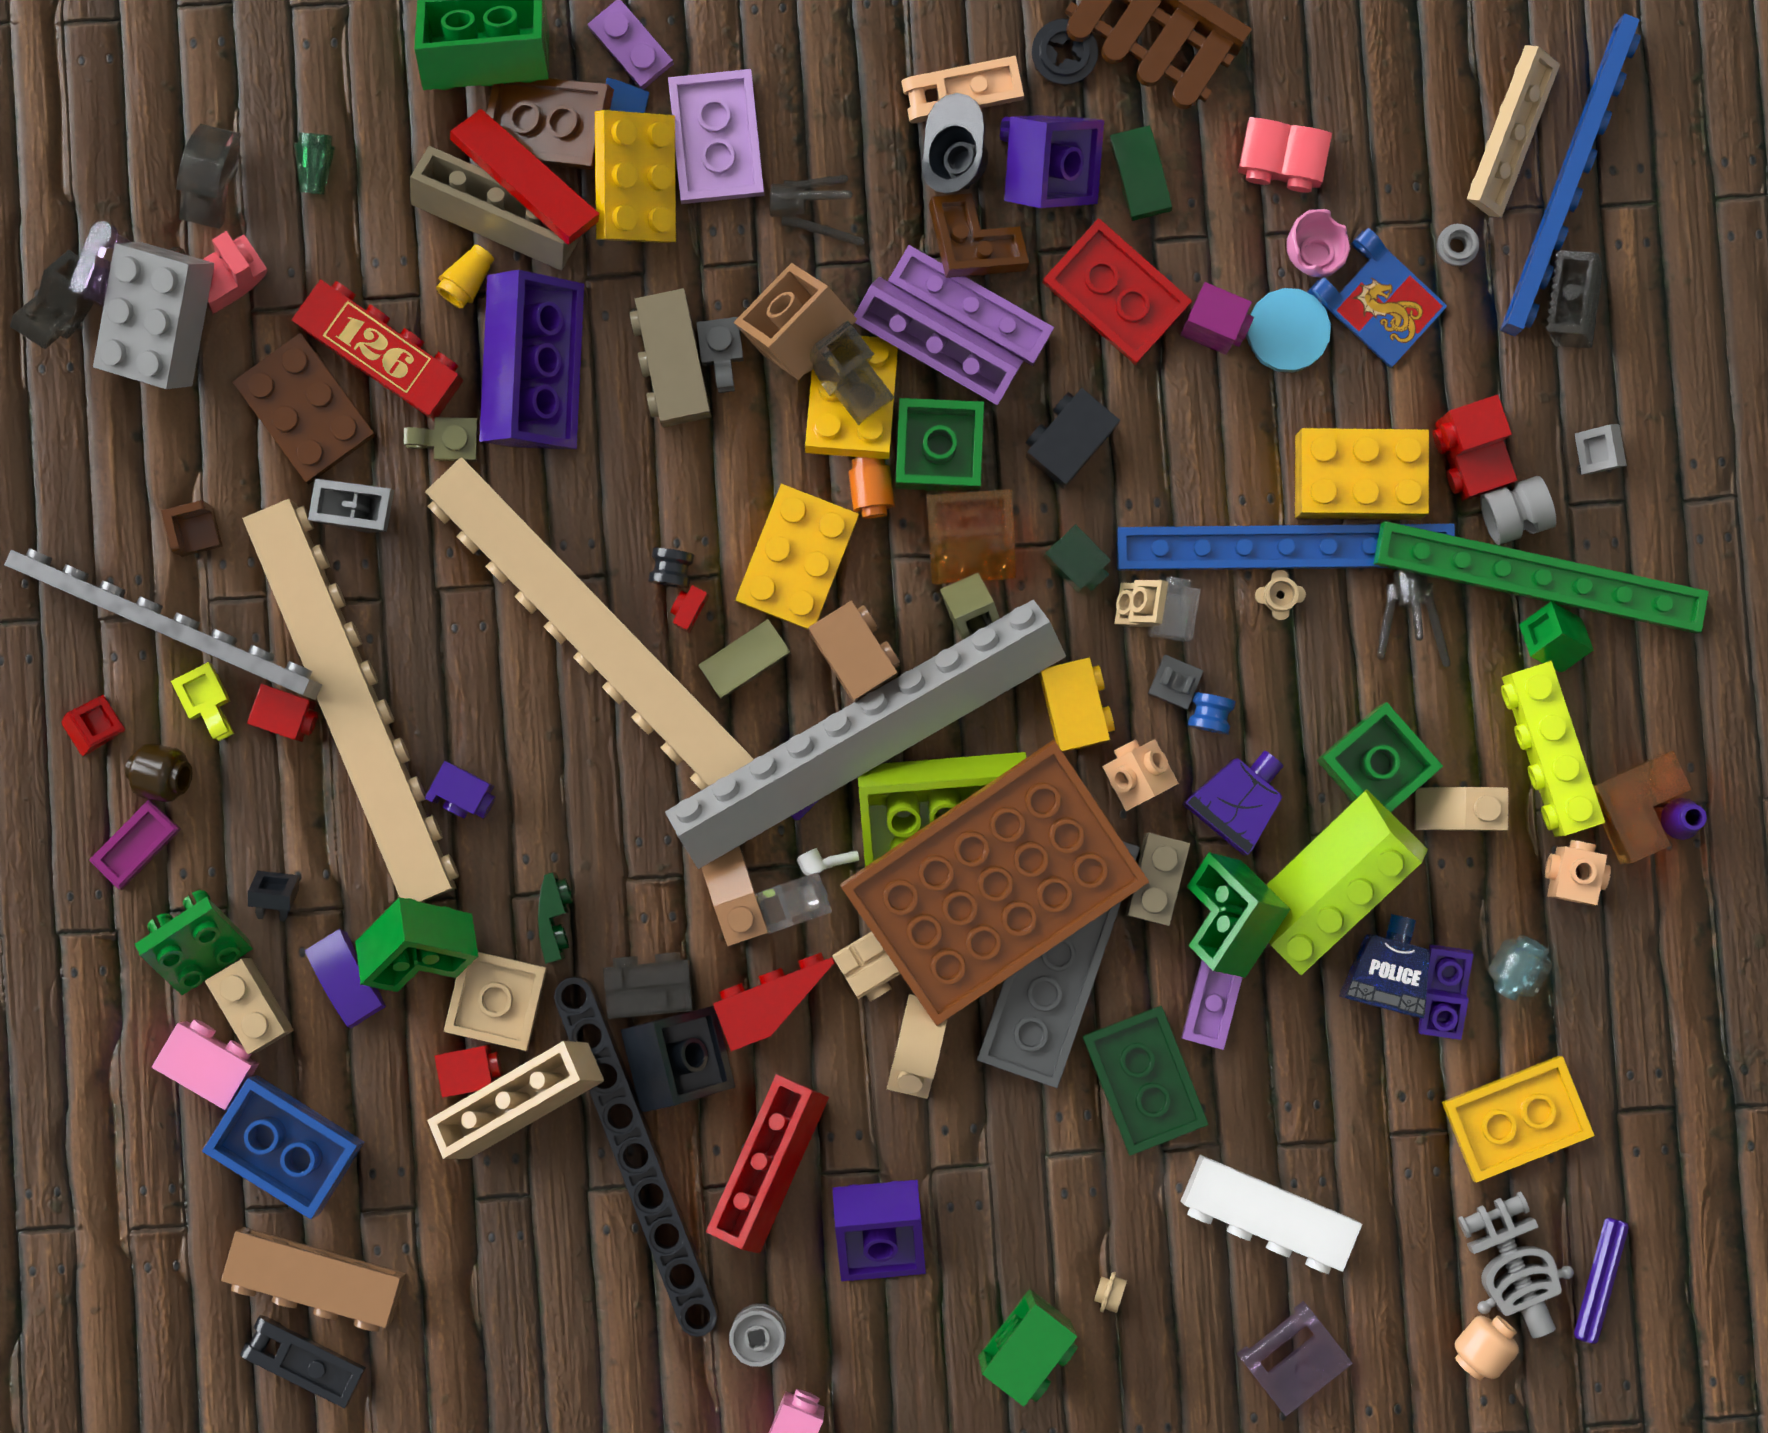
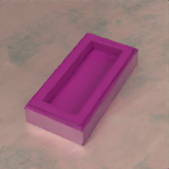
M147 800L89 861L114 886L122 890L181 828L152 800Z

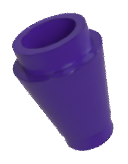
M1676 798L1669 801L1661 813L1663 829L1669 836L1679 840L1695 836L1707 820L1705 810L1687 798ZM1687 812H1690L1692 822H1689V824L1685 819Z

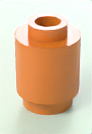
M864 457L852 459V469L848 473L853 511L862 512V518L864 519L887 516V509L895 506L890 466L885 464V459Z

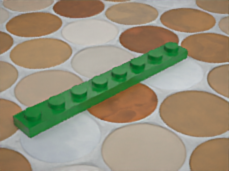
M1386 521L1381 523L1373 563L1378 566L1546 602L1552 601L1560 605L1691 633L1702 632L1709 591Z

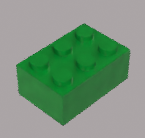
M417 0L414 50L423 90H449L455 87L492 86L494 84L512 82L531 83L537 80L549 79V23L545 0Z
M1029 1289L978 1355L982 1375L1023 1407L1030 1399L1037 1402L1051 1384V1380L1048 1377L1056 1364L1064 1367L1078 1348L1075 1344V1339L1078 1336L1070 1319Z

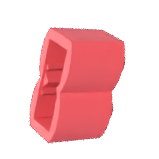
M1250 117L1247 123L1238 173L1246 175L1245 180L1254 184L1269 185L1271 180L1286 182L1287 188L1292 191L1309 193L1312 191V187L1320 188L1323 182L1332 133L1311 127L1289 125L1274 120Z

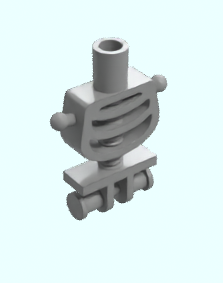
M1522 1192L1516 1193L1515 1197L1502 1201L1501 1198L1494 1200L1496 1209L1487 1212L1482 1205L1476 1208L1477 1213L1465 1218L1462 1216L1458 1217L1459 1225L1466 1238L1471 1237L1472 1233L1481 1229L1485 1230L1486 1236L1467 1243L1471 1253L1476 1254L1497 1245L1501 1253L1493 1258L1482 1272V1285L1490 1298L1479 1302L1477 1306L1478 1311L1481 1314H1488L1494 1306L1505 1316L1521 1311L1532 1338H1539L1556 1330L1544 1301L1559 1295L1562 1291L1559 1279L1572 1278L1574 1271L1570 1266H1563L1557 1270L1553 1257L1541 1248L1535 1246L1516 1247L1517 1244L1513 1239L1514 1237L1538 1228L1536 1220L1532 1217L1514 1224L1511 1220V1217L1514 1215L1530 1212ZM1500 1218L1504 1228L1495 1231L1491 1221ZM1528 1255L1539 1256L1543 1264L1525 1265L1523 1264L1524 1260H1522V1257ZM1506 1265L1507 1272L1494 1283L1496 1273L1502 1266ZM1543 1273L1547 1277L1546 1279L1530 1280L1531 1277L1528 1275ZM1513 1283L1515 1287L1502 1296L1503 1291Z

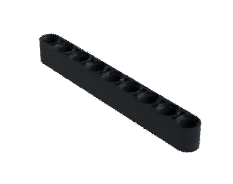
M567 978L555 990L554 998L569 1040L572 1042H582L580 1040V1031L586 1024H594L601 1031V1042L597 1047H590L598 1066L606 1063L615 1068L617 1071V1081L611 1087H604L598 1084L590 1089L589 1092L678 1322L683 1331L689 1335L696 1337L704 1336L713 1329L717 1322L719 1314L718 1304L644 1113H641L637 1095L597 992L592 983L586 978ZM571 984L580 985L586 992V1001L580 1008H573L565 1001V990ZM622 1103L630 1107L633 1118L628 1126L622 1127L613 1123L610 1112L615 1104ZM637 1143L646 1148L648 1151L646 1164L634 1166L628 1162L625 1153L630 1144ZM653 1183L661 1187L664 1194L663 1202L656 1206L646 1204L641 1197V1190L644 1185ZM666 1223L675 1226L679 1231V1241L669 1246L662 1244L656 1235L658 1226ZM682 1263L689 1265L695 1274L694 1281L689 1285H680L675 1282L672 1277V1268ZM693 1304L704 1305L710 1312L709 1322L703 1325L692 1323L687 1315L688 1308Z

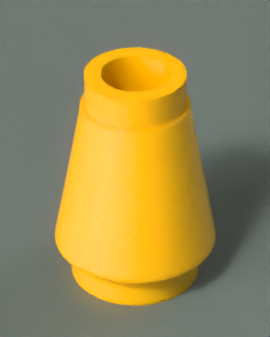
M475 244L471 250L467 251L439 276L441 282L436 287V290L444 299L458 308H464L467 302L473 303L490 269V265L494 261V257L487 250Z

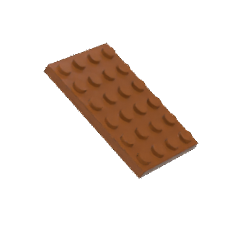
M1052 740L842 882L840 886L935 1025L938 1026L1149 883V880L1060 747Z

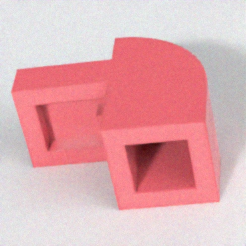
M227 231L212 239L215 252L202 259L215 263L207 303L212 314L244 296L267 273L266 266L245 235L233 241Z

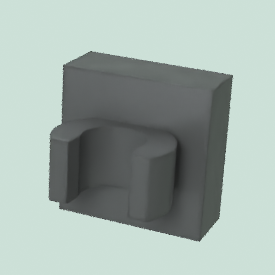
M1163 655L1148 695L1187 710L1203 670L1168 655Z

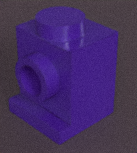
M444 761L425 799L438 804L439 800L443 798L446 801L442 807L464 819L468 812L484 819L489 813L496 797L491 794L494 785L450 762Z

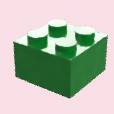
M899 398L896 489L979 492L981 487L984 402Z
M1387 702L1377 706L1316 760L1352 802L1367 789L1390 812L1443 767Z

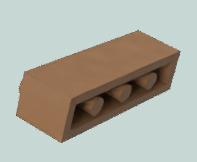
M243 1227L235 1231L221 1281L232 1284L231 1291L238 1294L254 1297L257 1292L273 1296L272 1302L277 1305L297 1308L298 1303L313 1307V1314L330 1320H337L339 1315L355 1319L353 1325L358 1328L378 1332L379 1327L386 1328L393 1321L406 1273Z

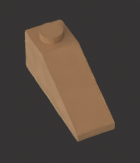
M740 845L701 867L727 947L769 933Z

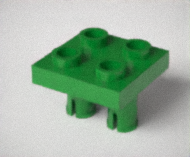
M197 890L192 893L196 901L195 905L188 895L183 900V906L186 911L175 918L166 913L156 916L160 923V928H158L154 919L150 920L147 925L150 934L135 943L139 955L181 995L198 987L202 982L253 950L248 937L211 901L208 892L204 890Z

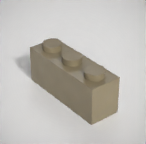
M684 288L634 298L637 311L629 313L634 336L642 335L645 351L638 352L642 376H651L654 392L646 393L651 418L659 417L662 427L711 418Z

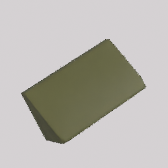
M767 619L698 666L720 699L723 700L791 655V652L769 619Z

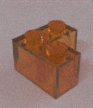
M1674 751L1655 755L1593 784L1605 823L1602 825L1620 864L1634 863L1671 846L1653 807L1691 790Z

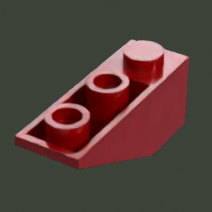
M822 952L799 960L798 963L801 969L785 975L781 967L758 976L761 985L745 990L743 983L720 991L719 994L722 1000L713 1003L730 1050L734 1051L770 1037L835 963L833 957L824 960Z

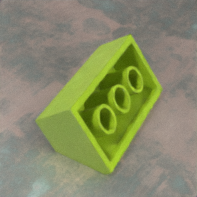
M1366 789L1266 884L1291 909L1271 938L1270 945L1302 975L1423 862L1428 849Z

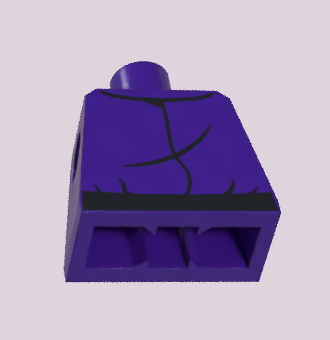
M1265 750L1250 768L1238 758L1233 759L1189 796L1182 805L1243 856L1248 855L1254 848L1283 797L1269 784L1284 765Z

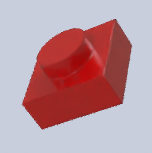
M693 585L688 593L681 591L670 610V613L675 615L672 623L690 634L709 598L708 593Z

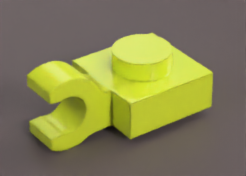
M207 662L171 681L189 719L195 720L202 716L212 738H217L218 741L234 734L230 723L220 709V706L230 702V699L213 664Z

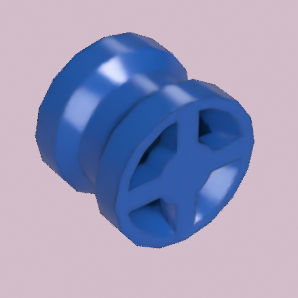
M1195 692L1193 702L1196 705L1195 713L1189 717L1187 726L1228 735L1230 731V724L1227 721L1228 715L1234 710L1236 701L1217 695Z

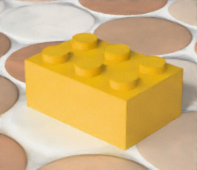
M1302 428L1295 435V518L1421 520L1429 514V430Z

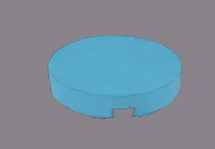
M1282 288L1270 292L1256 303L1250 314L1254 316V319L1246 335L1249 346H1251L1255 357L1261 364L1275 371L1293 373L1309 367L1323 355L1330 341L1331 323L1325 307L1315 296L1301 289Z

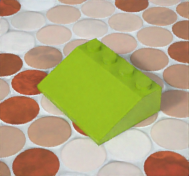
M1026 752L881 763L859 776L858 787L865 867L1026 759Z

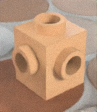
M1135 739L1114 750L1117 759L1102 766L1125 811L1179 784L1156 739L1142 746H1139Z
M1575 840L1570 841L1569 847H1557L1556 853L1549 855L1546 864L1545 877L1550 879L1547 897L1585 905H1598L1600 891L1606 890L1610 879L1611 867L1606 865L1607 855L1595 853V844ZM1577 866H1578V868H1579V870H1580V875H1579V877H1577V875H1576V868H1577Z

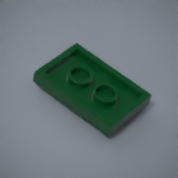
M1162 1005L1082 1036L1129 1156L1209 1125Z

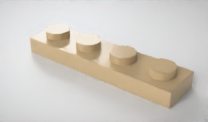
M1525 45L1467 196L1468 201L1488 216L1502 218L1560 67V64L1539 46Z

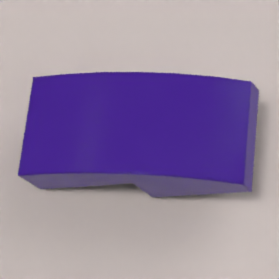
M338 929L305 950L323 989L347 1027L353 1028L386 1007L378 988L360 984L357 954L347 932Z
M1429 944L1422 990V999H1425V1015H1420L1419 1034L1462 1039L1469 1001L1466 994L1474 956L1471 950Z

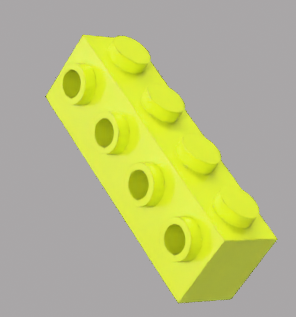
M1552 661L1502 677L1504 683L1501 686L1502 696L1507 708L1513 711L1517 723L1514 727L1515 735L1520 748L1526 750L1531 765L1528 766V774L1534 789L1540 792L1544 804L1541 807L1542 817L1548 830H1552L1554 837L1605 823Z

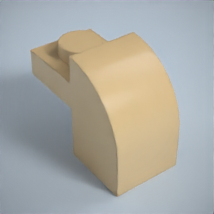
M909 994L887 1089L928 1099L940 1055L947 1019L936 1026L915 995Z

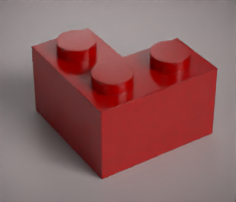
M1498 394L1449 410L1435 423L1437 429L1433 430V438L1436 448L1440 454H1446L1451 468L1446 471L1448 483L1454 494L1459 493L1462 502L1501 487H1508L1517 481L1504 440L1511 436L1512 433Z

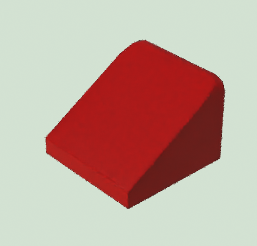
M104 694L67 712L61 721L64 729L82 756L93 752L125 731L124 726Z

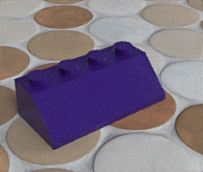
M523 270L487 275L479 442L521 448L577 449L584 283Z

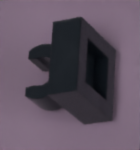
M257 870L248 890V907H256L255 913L258 919L264 918L267 909L279 910V920L285 922L299 891V875Z

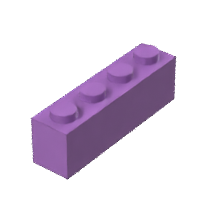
M878 277L870 285L854 314L857 319L855 322L857 325L996 405L999 404L1024 361L1022 358L881 277Z

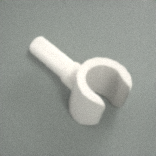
M817 848L797 858L802 872L807 876H814L833 866L859 861L857 851L822 859Z

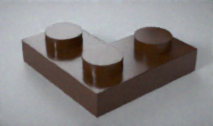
M972 193L932 196L928 206L946 278L1026 271L1029 259L1020 226L981 230Z

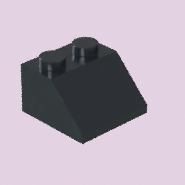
M714 1006L621 1029L641 1113L675 1106L735 1088L719 1019Z

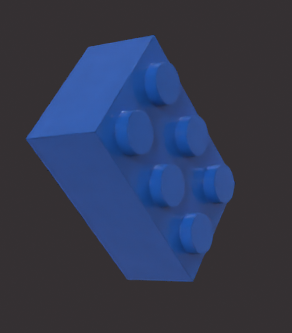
M256 1075L247 1078L202 1152L307 1218L313 1219L321 1214L365 1142Z

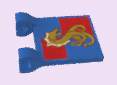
M1367 228L1365 231H1361L1352 241L1351 245L1369 260L1339 293L1323 277L1321 280H1317L1307 293L1315 296L1325 309L1330 311L1387 366L1392 368L1443 312L1447 305L1403 265L1371 229Z

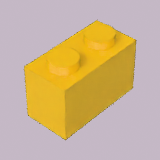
M1089 657L1051 666L1039 672L1055 742L1062 752L1110 740L1108 732L1115 731L1110 707H1102L1098 691L1105 690L1099 665L1092 667Z

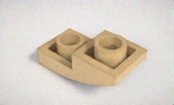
M1135 580L1134 583H1121L1116 602L1117 610L1114 624L1125 627H1153L1161 625L1168 582L1163 580Z

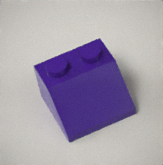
M1043 115L1011 116L1004 201L1037 208L1098 204L1104 120Z
M917 1180L832 1187L841 1282L926 1274Z

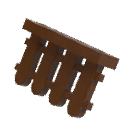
M1082 0L1079 6L1071 1L1065 11V14L1071 17L1066 29L1070 39L1082 42L1087 40L1092 32L1106 39L1102 47V57L1106 62L1119 64L1125 59L1127 54L1133 56L1141 62L1137 70L1138 81L1144 86L1151 87L1158 84L1163 76L1176 84L1172 93V101L1181 109L1191 108L1197 99L1203 102L1207 101L1212 93L1206 87L1220 64L1226 68L1230 66L1235 56L1228 52L1237 56L1252 28L1208 0H1121L1129 6L1114 28L1101 21L1113 0ZM1159 7L1170 13L1172 16L1159 9ZM1152 20L1162 26L1163 30L1150 50H1147L1136 43L1149 21ZM1194 29L1203 34L1204 36H1206L1207 39L1202 35L1198 34L1197 32H1195ZM1185 42H1187L1199 51L1183 73L1172 66L1171 63Z

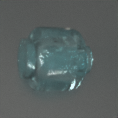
M1520 934L1517 939H1505L1488 968L1490 976L1497 982L1494 989L1501 995L1515 1001L1519 995L1534 997L1552 969V962L1547 956L1549 950L1525 935Z

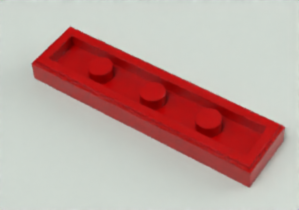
M479 109L450 131V140L567 245L571 244L599 222V213L484 110Z

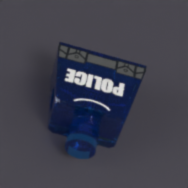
M1391 914L1386 938L1366 934L1341 988L1339 997L1424 1019L1430 952L1429 949L1410 945L1416 920Z

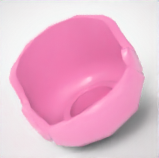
M1316 209L1306 211L1296 219L1287 237V254L1296 268L1311 277L1323 278L1331 276L1346 263L1351 249L1348 235L1346 234V226L1337 223L1331 217L1329 210Z

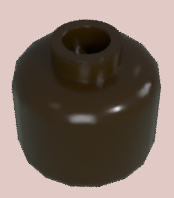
M153 743L144 744L140 747L135 755L129 757L125 767V774L129 779V785L133 793L143 798L161 802L174 801L184 794L190 787L193 775L192 766L182 751L177 748Z

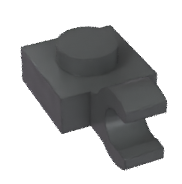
M738 317L696 322L702 366H715L718 393L735 391L732 363L744 361L740 329L733 323Z

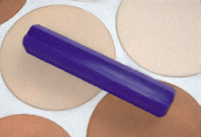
M1606 1218L1604 1220L1574 1331V1337L1578 1340L1596 1344L1599 1340L1629 1229L1628 1224L1624 1221L1614 1218Z

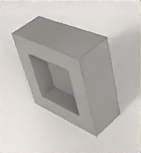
M1610 424L1575 433L1582 475L1627 466L1619 424Z

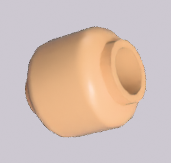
M1482 1315L1477 1316L1456 1339L1455 1348L1458 1354L1455 1359L1465 1371L1478 1380H1482L1484 1377L1496 1379L1519 1353V1347L1513 1339L1517 1332L1506 1320L1498 1315L1493 1320Z

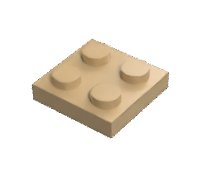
M478 952L479 957L456 978L444 1032L527 1051L547 967Z

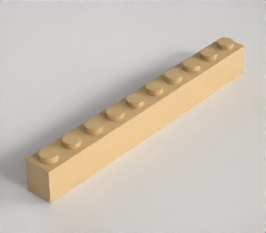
M462 457L425 491L433 500L427 507L444 524L451 519L462 530L456 537L473 554L480 549L491 560L485 567L502 584L509 579L520 590L514 597L531 614L538 609L549 620L543 627L560 644L568 640L578 650L573 658L590 675L597 670L607 680L602 688L619 705L626 700L637 711L631 718L648 735L655 730L666 741L660 748L677 765L684 760L695 771L690 779L701 790L754 760Z
M291 499L284 500L242 519L304 668L312 671L309 679L322 684L317 700L400 898H411L424 903L457 889L453 880L459 877L457 868L450 854L443 856L437 840L443 838L440 827L433 815L427 817L421 801L426 800L425 791L417 776L411 778L405 765L406 762L410 761L408 750L401 737L394 739L389 724L394 722L392 712L385 699L378 700L372 686L378 683L377 676L369 660L362 662L357 650V646L362 645L360 635L352 621L346 623L340 609L346 606L343 594L337 583L330 585L324 570L330 567L328 558L320 544L314 546L308 532L314 529L312 521L308 520L309 513L304 505L298 508L297 504Z

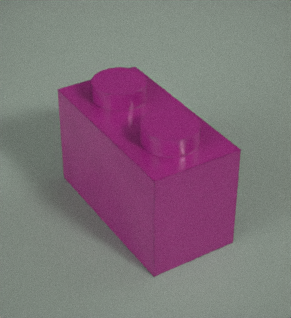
M1204 282L1180 336L1227 355L1232 345L1240 347L1249 331L1254 316L1247 314L1252 302Z

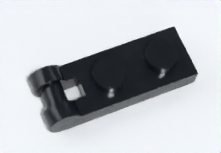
M259 1315L253 1327L256 1332L251 1342L245 1343L240 1356L345 1409L366 1367L282 1326L279 1322L269 1317ZM271 1339L281 1343L276 1356L266 1350Z

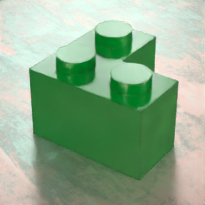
M1209 852L1187 887L1211 912L1188 946L1213 971L1246 978L1291 909L1242 860Z
M399 897L355 941L360 984L398 992L419 971L457 978L479 957L472 913L454 910L446 906L440 907L418 902L411 898Z

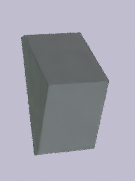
M315 479L308 520L365 533L387 532L394 490L391 488Z

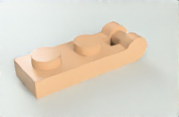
M1016 56L915 75L901 81L904 95L909 96L911 107L907 109L910 123L927 121L928 114L935 103L938 102L927 103L925 91L936 88L939 100L946 95L954 93L969 95L979 104L980 108L1024 99Z

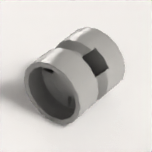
M1540 476L1516 482L1512 491L1506 487H1501L1483 493L1480 496L1482 515L1488 532L1496 545L1521 538L1523 530L1528 531L1530 534H1535L1556 526L1554 504L1549 490Z
M752 1304L744 1307L736 1315L729 1333V1344L733 1354L740 1362L751 1367H762L772 1363L781 1354L784 1347L786 1324L783 1316L772 1306Z

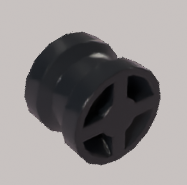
M653 548L652 557L655 560L654 570L649 573L648 582L668 587L689 588L690 578L687 576L688 567L693 564L694 554L674 549Z

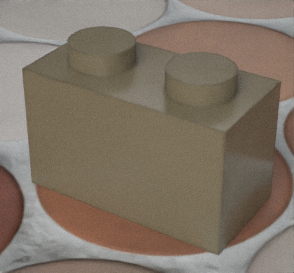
M1146 833L1144 835L1137 864L1149 880V883L1129 896L1124 913L1125 916L1164 926L1170 925L1190 843L1153 833Z

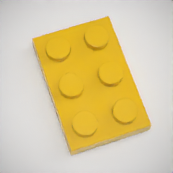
M611 110L595 111L596 211L599 213V222L596 223V240L676 242L675 115Z
M846 335L824 353L811 374L805 453L889 459L897 347L880 337Z
M781 484L735 601L808 630V627L819 620L859 514Z
M1563 1056L1554 1057L1442 1102L1471 1177L1476 1183L1595 1136Z

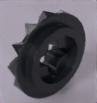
M1057 19L1047 23L1038 31L1032 44L1031 55L1035 70L1045 77L1047 82L1058 83L1065 87L1068 84L1082 82L1093 71L1098 58V45L1093 33L1085 41H1073L1071 54L1076 57V60L1067 58L1059 66H1056L1058 53L1053 47L1063 48L1071 40L1066 30L1069 19Z

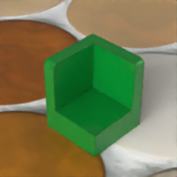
M1552 601L1519 624L1530 657L1541 663L1552 661L1554 669L1558 672L1566 671L1594 651L1582 618Z

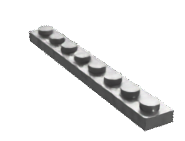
M29 548L26 556L11 550L4 564L7 567L301 695L316 700L322 684L309 679L312 671L290 661L286 668L272 663L275 655L254 645L250 646L248 652L235 647L237 638L217 629H213L211 636L197 630L200 622L177 612L174 619L160 614L163 606L139 596L136 603L123 598L126 590L102 580L99 587L87 583L88 573L65 564L63 571L50 567L53 558Z

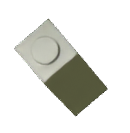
M979 573L940 589L950 618L961 641L974 634L977 630L1000 619L995 603Z

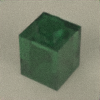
M1076 524L1043 557L1077 593L1085 587L1092 592L1109 575L1104 568L1111 560Z

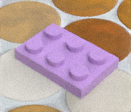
M751 69L668 77L672 115H675V150L681 204L764 196Z

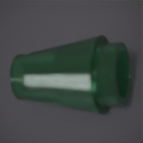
M298 133V143H294L300 193L325 195V186L327 185L336 148L332 146L331 135Z

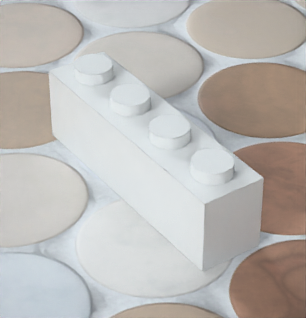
M1199 1155L1181 1199L1185 1206L1190 1207L1187 1215L1210 1225L1213 1218L1228 1223L1227 1232L1247 1241L1251 1240L1253 1234L1268 1240L1267 1249L1290 1258L1292 1251L1308 1257L1305 1265L1326 1274L1330 1273L1331 1268L1344 1271L1362 1226L1355 1219L1203 1155Z

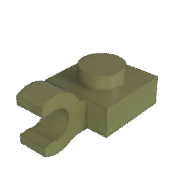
M435 417L434 430L416 427L404 428V445H406V448L434 449L435 461L456 462L462 457L466 462H477V418Z

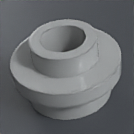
M1450 225L1440 233L1437 239V252L1440 258L1449 265H1466L1478 253V236L1467 225ZM1458 239L1464 244L1463 252H1454L1450 247L1451 240Z

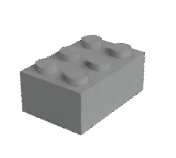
M143 242L115 243L93 367L164 389L192 386L215 263Z

